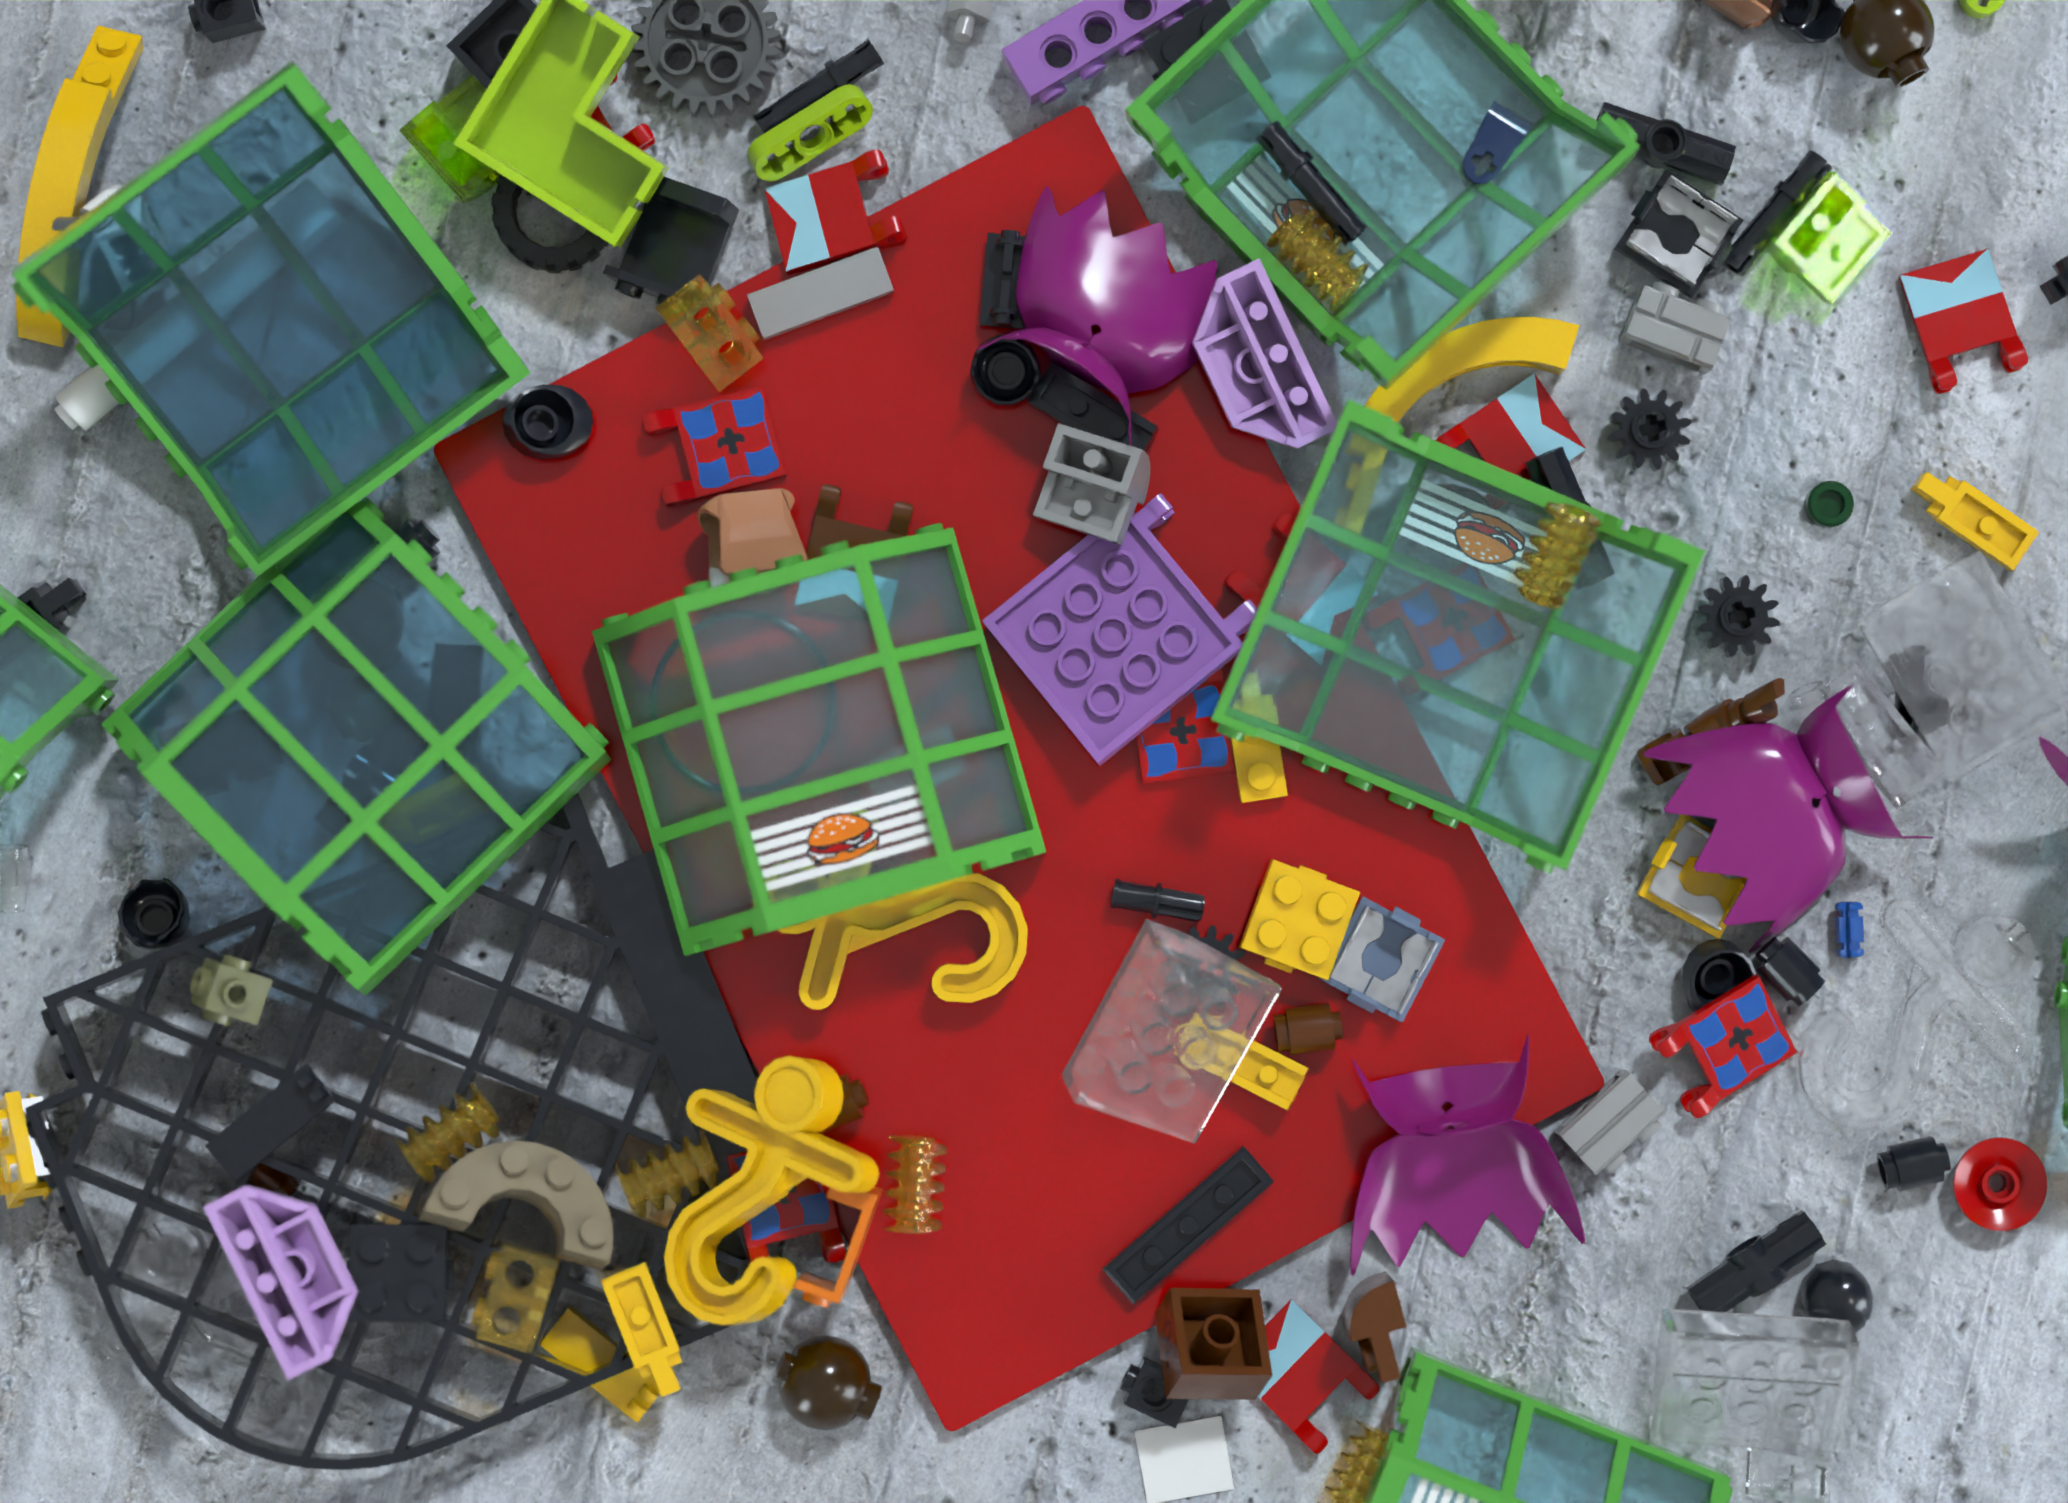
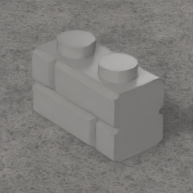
M1653 282L1652 287L1643 285L1636 294L1619 342L1703 374L1710 372L1716 362L1721 344L1730 325L1731 317L1721 314L1723 307L1715 302L1697 298L1694 304L1678 298L1680 291L1670 285L1661 282Z
M1621 1069L1604 1084L1602 1089L1593 1094L1553 1132L1590 1173L1597 1175L1603 1170L1608 1175L1626 1160L1627 1155L1623 1151L1633 1141L1637 1139L1640 1143H1644L1661 1128L1662 1125L1658 1119L1665 1112L1628 1071Z

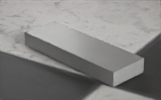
M875 247L747 294L762 337L766 340L894 293V289L879 248Z

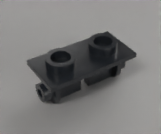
M1001 230V234L987 233L980 326L1026 329L1016 302L1019 265L1026 236L1020 235L1019 231Z

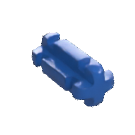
M1839 902L1835 905V910H1839V917H1835L1836 943H1840V950H1836V954L1839 957L1854 958L1864 954V949H1860V942H1864L1863 916H1859V909H1863V905L1860 902Z

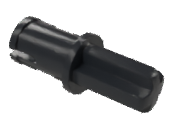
M1115 878L1110 908L1152 914L1151 919H1156L1157 915L1198 922L1203 917L1205 897L1200 894L1162 888V883L1158 882L1157 887L1121 881Z

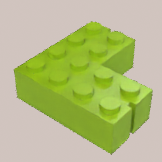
M541 0L461 130L454 145L614 247H621L643 212L635 207L637 202L648 203L670 169L667 165L591 117L638 41L639 36L599 10L596 11L592 18L591 16L596 8L583 0Z

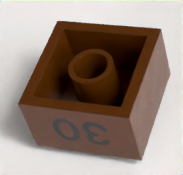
M1170 1288L1155 1312L1166 1399L1256 1400L1273 1376L1260 1289Z

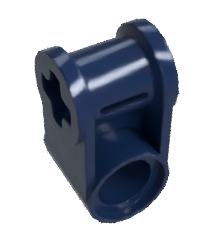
M1494 101L1474 136V141L1465 154L1462 164L1466 178L1474 185L1488 186L1493 184L1495 186L1515 152L1520 150L1534 124ZM1481 161L1487 162L1491 171L1496 170L1494 174L1485 172L1482 177L1474 174L1476 166ZM1462 180L1463 186H1464L1465 188L1469 187V186Z

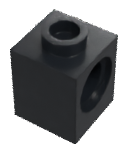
M194 0L195 4L188 5L189 15L195 31H202L203 35L212 43L266 29L258 0ZM223 1H233L234 10L231 16L224 20H216L214 18V11L217 5Z
M1143 1356L1138 1366L1134 1364L1129 1365L1119 1389L1126 1392L1123 1398L1124 1405L1176 1429L1189 1399H1166L1165 1396L1163 1399L1155 1402L1147 1400L1141 1393L1143 1385L1150 1379L1157 1378L1163 1381L1164 1379L1162 1365Z

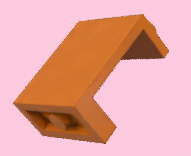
M874 1186L868 1192L849 1193L830 1187L826 1198L862 1210L837 1282L804 1271L797 1279L794 1287L804 1291L803 1300L829 1308L830 1303L839 1304L845 1297L883 1189Z

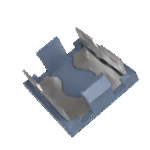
M1361 896L1353 911L1329 980L1318 979L1349 995L1348 1001L1370 1013L1377 1009L1403 1022L1445 939L1420 927L1421 919L1396 906L1393 911H1389Z

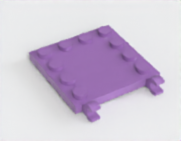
M1161 493L1139 512L1133 513L1122 546L1087 535L982 620L992 635L1099 766L1237 656L1242 646V641L1238 636L1248 631L1257 611V608L1249 599L1223 620L1154 537L1150 530L1162 525L1175 514L1172 510L1173 507Z

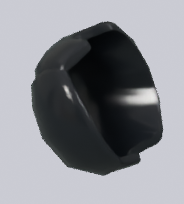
M1772 0L1770 9L1775 28L1794 43L1826 42L1837 34L1845 13L1844 8L1837 5L1835 0Z
M1000 334V335H997V336H995V337L989 338V339L985 340L979 347H981V346H983V345H985V344H987V343H989V342H991V341H993V340H995V339H997V338H999V337H1001V336H1003V335ZM1000 339L989 346L979 350L976 349L970 368L972 383L975 384L979 394L995 405H1016L1031 396L1038 385L1041 373L1039 358L1032 345L1023 339Z
M165 877L162 880H140L134 889L130 890L123 897L117 912L122 933L134 945L146 949L168 947L184 935L190 921L187 898L176 884Z
M1834 1259L1816 1264L1803 1278L1801 1283L1802 1309L1807 1316V1320L1820 1333L1835 1337L1854 1334L1862 1329L1866 1321L1870 1319L1873 1309L1871 1287L1864 1275L1851 1263Z

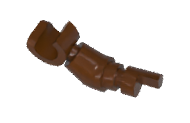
M1776 678L1746 694L1743 698L1736 700L1726 699L1712 706L1684 726L1685 735L1680 728H1677L1638 749L1639 760L1651 781L1656 786H1659L1690 769L1692 765L1647 758L1644 756L1645 751L1681 737L1709 730L1767 723L1778 715L1775 699L1785 694L1784 679Z

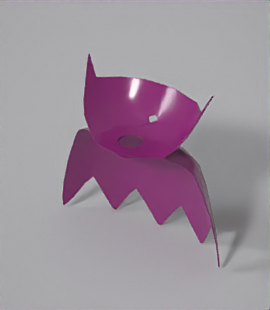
M1046 186L1040 195L1028 227L1017 279L1016 302L1026 329L1003 335L977 348V350L989 346L1000 339H1025L1038 344L1047 353L1051 362L1095 387L1112 392L1119 398L1129 418V442L1131 446L1132 422L1128 393L1159 388L1199 360L1192 346V340L1216 281L1217 262L1212 260L1193 268L1170 274L1163 224L1159 222L1127 234L1112 237L1106 191H1099L1059 216L1055 208L1053 194L1049 187ZM1098 325L1101 333L1092 336L1091 326Z
M1854 684L1836 693L1815 708L1802 722L1797 734L1772 723L1747 724L1681 737L1644 752V756L1647 758L1692 765L1687 777L1671 797L1664 811L1665 813L1717 819L1712 833L1694 865V869L1700 872L1748 878L1741 893L1727 914L1724 923L1726 925L1773 921L1768 931L1755 942L1748 951L1749 953L1761 948L1769 940L1784 931L1837 878L1846 860L1845 829L1862 836L1879 839H1933V837L1901 835L1847 734L1837 712L1836 705L1844 698ZM1834 787L1841 791L1840 797L1833 795ZM1813 798L1820 799L1818 808L1812 806Z
M1529 1034L1526 1038L1520 1060L1515 1063L1449 1066L1415 1071L1368 1082L1362 1070L1353 1058L1351 1059L1374 1107L1385 1122L1400 1133L1376 1148L1368 1159L1355 1207L1350 1246L1351 1276H1354L1364 1243L1371 1229L1394 1264L1401 1267L1424 1222L1431 1226L1460 1257H1465L1491 1212L1508 1228L1525 1249L1531 1247L1542 1217L1550 1205L1581 1244L1586 1243L1583 1224L1571 1188L1545 1136L1538 1128L1513 1119L1522 1102L1526 1087ZM1445 1102L1453 1105L1447 1112L1441 1109ZM1448 1125H1452L1455 1129L1446 1128Z

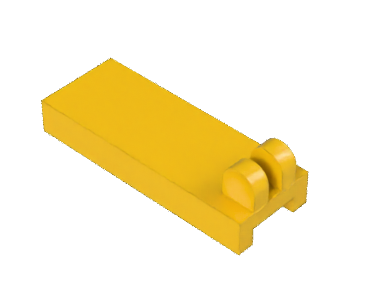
M1196 1011L1175 1051V1054L1286 1110L1290 1109L1310 1069Z
M570 1305L541 1341L540 1346L556 1359L588 1372L610 1363L618 1343ZM627 1350L624 1356L629 1355V1352ZM635 1367L591 1385L592 1388L636 1423H638L660 1395L654 1376L650 1375L642 1379L638 1368L635 1369Z

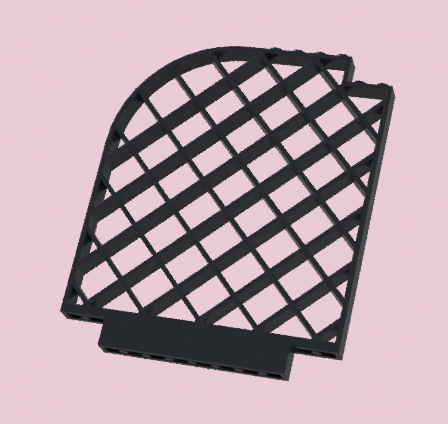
M578 793L563 806L571 829L564 830L547 822L539 829L562 839V842L534 906L484 885H481L475 891L531 914L503 981L438 955L457 912L456 909L434 930L426 950L417 946L410 953L422 960L394 1025L331 1000L341 975L331 963L318 993L256 969V963L276 917H279L269 906L43 997L47 1007L41 1010L44 1024L51 1036L58 1034L64 1052L59 1054L61 1066L69 1080L75 1078L78 1084L76 1087L25 1107L29 1117V1121L26 1123L28 1135L32 1136L29 1138L37 1137L46 1160L44 1167H49L51 1172L50 1175H44V1178L50 1189H58L64 1204L58 1208L62 1223L68 1233L75 1231L81 1249L76 1251L79 1265L86 1277L93 1276L108 1316L124 1348L140 1372L157 1392L184 1417L213 1437L244 1452L277 1463L303 1468L328 1470L375 1468L408 1461L437 1451L634 1367L630 1354L624 1356L627 1347L623 1337H621L612 1361L588 1372L537 1351L564 1287L610 1306L604 1289L569 1275L574 1263L564 1260L560 1271L494 1245L493 1243L512 1199L503 1198L499 1200L483 1240L465 1232L448 1228V1240L478 1253L451 1316L446 1314V1322H429L444 1328L445 1331L419 1393L353 1366L371 1322H358L342 1361L331 1358L316 1366L319 1369L334 1374L335 1378L304 1451L283 1447L253 1437L237 1429V1426L272 1347L263 1329L200 1304L222 1254L223 1246L207 1216L157 1196L184 1132L208 1142L221 1133L189 1120L216 1056L219 1055L280 1080L278 1085H280L301 1068L325 1010H329L390 1035L362 1101L327 1087L338 1099L334 1103L357 1112L330 1177L275 1154H270L261 1162L264 1165L323 1188L324 1191L317 1208L324 1222L334 1198L338 1194L401 1220L399 1225H436L418 1220V1210L444 1149L446 1148L463 1156L477 1150L473 1146L451 1138L450 1135L476 1073L480 1072L542 1098L525 1142L536 1143L552 1103L618 1129L616 1138L596 1183L602 1194L628 1134L695 1161L668 1226L607 1202L611 1217L663 1237L649 1270L653 1282H655L664 1260L669 1231L681 1211L686 1208L703 1165L709 1163L717 1185H720L731 1177L726 1156L748 1151L746 1148L696 1126L694 1123L692 1124L703 1148L700 1151L633 1124L660 1057L665 1056L685 1107L691 1094L700 1089L726 1091L756 1105L754 1094L757 1080L704 952L684 956L655 851L651 850L609 868ZM543 794L514 805L511 808L521 817ZM495 813L405 851L426 872L453 882L481 855L491 830L507 823ZM474 837L459 874L421 860L423 857ZM575 843L580 848L615 934L613 937L605 936L545 911ZM389 856L303 891L298 897L319 917L345 927L341 938L351 947H353L358 933L388 944L395 938L394 936L364 925L363 921L384 873L400 866ZM365 882L350 918L313 903ZM682 901L688 925L691 928L693 925ZM542 919L607 946L579 1013L514 986ZM256 926L242 958L252 962L249 971L272 979L271 987L313 1004L286 1068H280L222 1044L229 1028L227 1025L215 1022L207 1038L146 1013L167 962L188 953L202 959L207 957L222 962L224 955L207 949L205 946ZM619 949L623 953L659 1041L658 1044H653L589 1017L616 951ZM434 964L498 990L471 1057L406 1030ZM146 971L131 1006L95 992ZM509 995L574 1022L547 1088L482 1062ZM78 998L126 1017L98 1082L93 1077L64 1005ZM141 1024L203 1049L175 1114L113 1089ZM585 1026L651 1053L624 1119L557 1093ZM401 1041L466 1067L439 1132L374 1106ZM91 1093L93 1094L66 1158H64L47 1113L48 1129L41 1112H46ZM107 1101L170 1126L143 1190L80 1165ZM369 1117L434 1143L407 1208L342 1182ZM259 1164L236 1182L233 1192L246 1185H251ZM72 1177L137 1203L110 1267H108ZM151 1209L214 1234L187 1298L124 1273ZM740 1226L736 1231L747 1255L743 1231ZM717 1247L715 1259L738 1268L732 1283L733 1285L742 1278L749 1267L747 1256L741 1257ZM488 1256L554 1283L528 1347L461 1320ZM116 1286L181 1312L159 1365L138 1336ZM667 1315L673 1332L677 1333L675 1338L679 1348L733 1326L719 1325L711 1322L692 1326ZM194 1318L258 1343L225 1422L199 1406L169 1378ZM455 1334L522 1360L501 1409L482 1417H477L429 1397ZM531 1364L569 1379L516 1402ZM347 1380L413 1406L394 1449L357 1454L316 1453ZM423 1411L459 1425L442 1434L409 1445Z

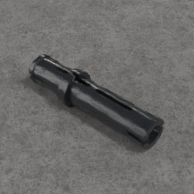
M867 39L835 62L832 59L824 64L825 68L817 73V75L778 99L768 108L755 114L753 118L763 133H766L838 87L855 84L870 72L883 66L884 62L869 39Z
M1279 121L1272 123L1255 139L1282 170L1280 172L1281 177L1285 181L1290 180L1298 188L1311 206L1339 237L1345 247L1361 235L1360 232L1363 233L1368 228L1314 165L1312 154L1308 150L1303 152Z
M1809 150L1792 174L1784 182L1780 180L1773 188L1775 193L1768 203L1758 212L1734 242V248L1724 262L1726 267L1743 277L1797 210L1802 211L1807 206V198L1820 181L1832 170V166L1826 164L1827 161L1822 156Z

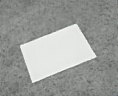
M1222 1416L1178 1423L1176 1429L1165 1425L1135 1431L1147 1503H1159L1234 1489Z

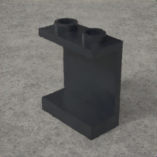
M664 177L650 201L644 204L643 212L638 219L620 268L618 269L606 264L603 274L616 282L614 290L624 295L640 300L642 294L645 293L656 297V305L668 311L682 314L683 309L687 308L699 313L739 209L727 198Z

